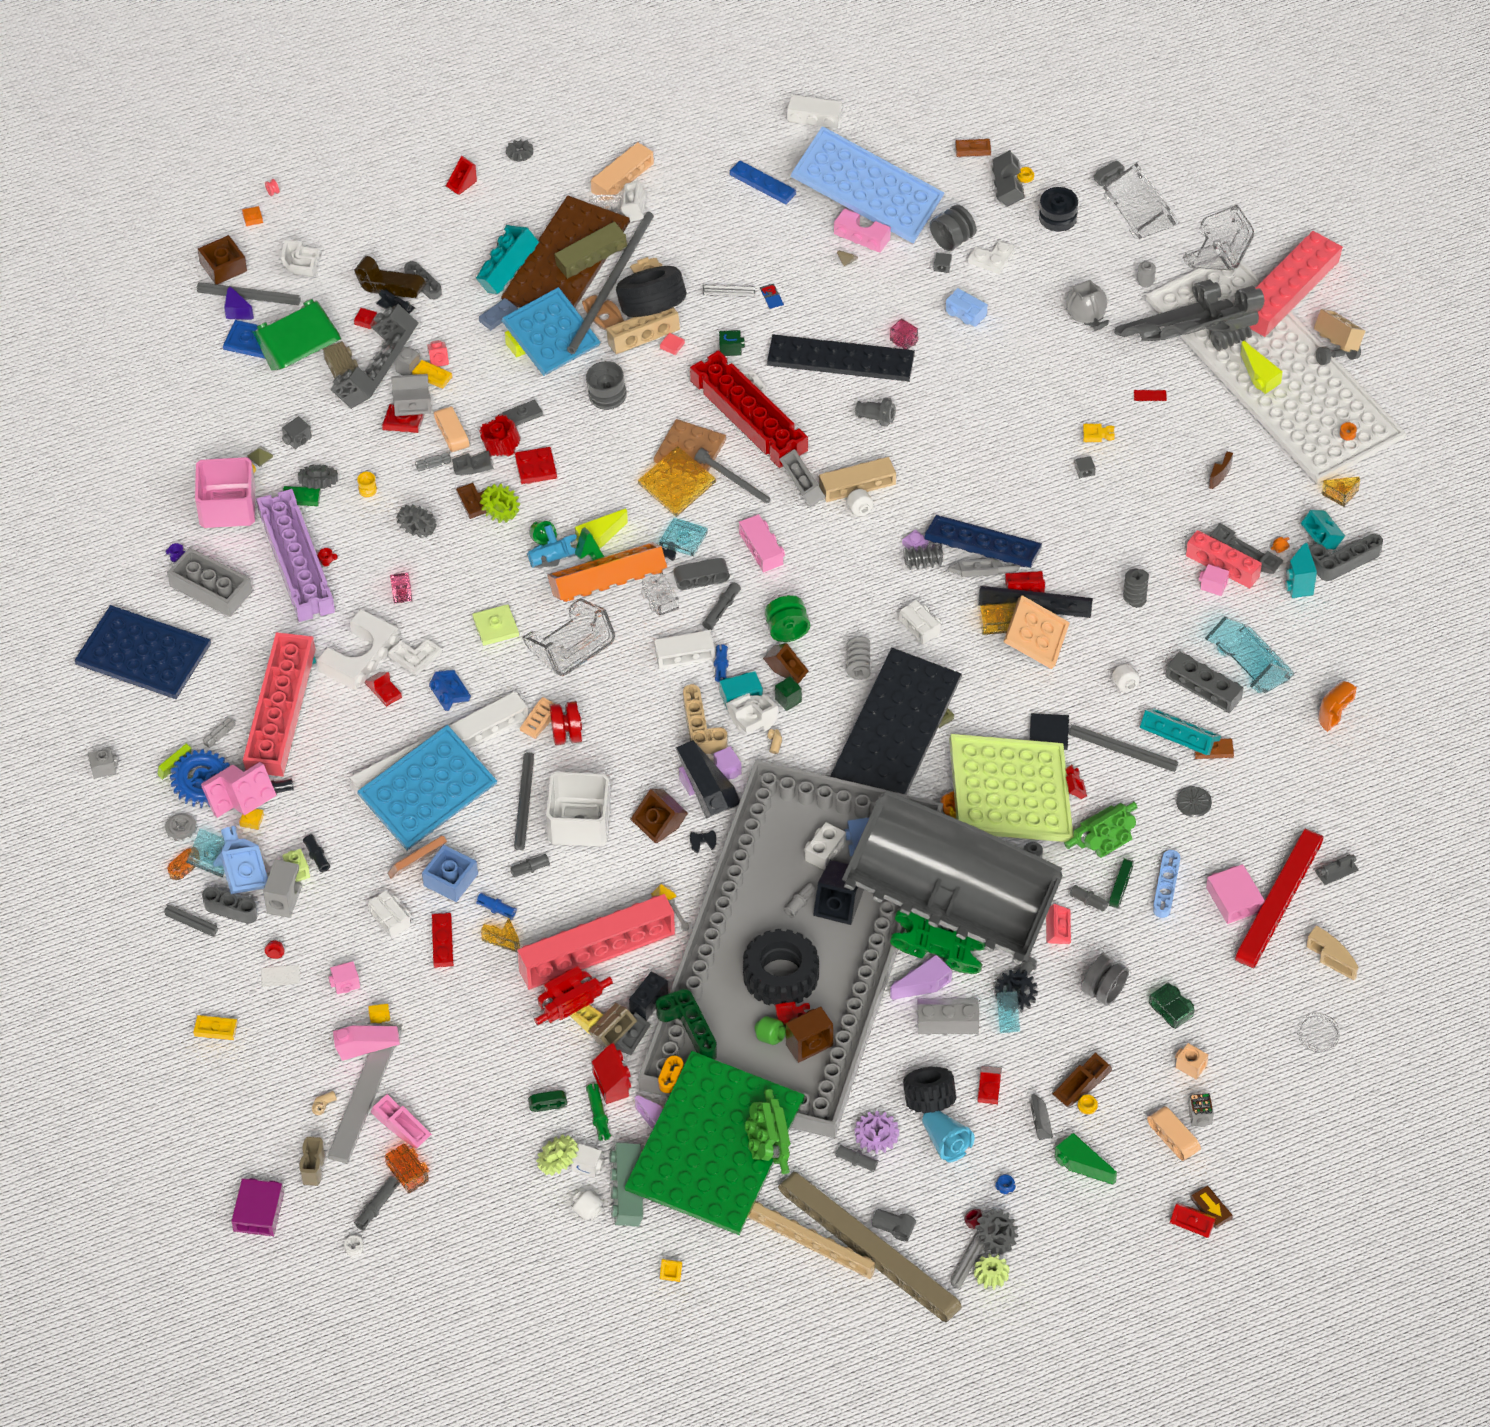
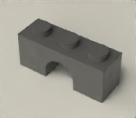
M1011 151L992 159V171L995 175L994 184L997 188L996 197L998 201L1003 202L1008 207L1024 199L1023 185L1015 177V175L1021 173L1019 159Z

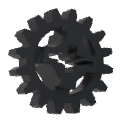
M1017 969L1016 973L1013 974V971L1009 970L1008 976L1004 973L1002 974L1003 980L997 979L999 986H995V992H998L995 994V999H1000L999 1006L1005 1004V1011L1012 1008L1013 1013L1016 1012V1009L1023 1013L1024 1007L1031 1008L1030 1002L1036 1003V998L1033 996H1038V991L1035 990L1038 985L1037 983H1032L1034 981L1033 976L1027 977V971L1020 974V969ZM1006 985L1008 991L1003 994V988ZM1027 988L1030 989V994L1028 997L1025 993V991H1027ZM1013 989H1015L1016 991L1020 990V993H1013Z

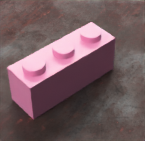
M759 514L740 521L739 534L762 572L764 573L782 566L785 552L782 546H778L775 535L770 533L767 522L762 520Z

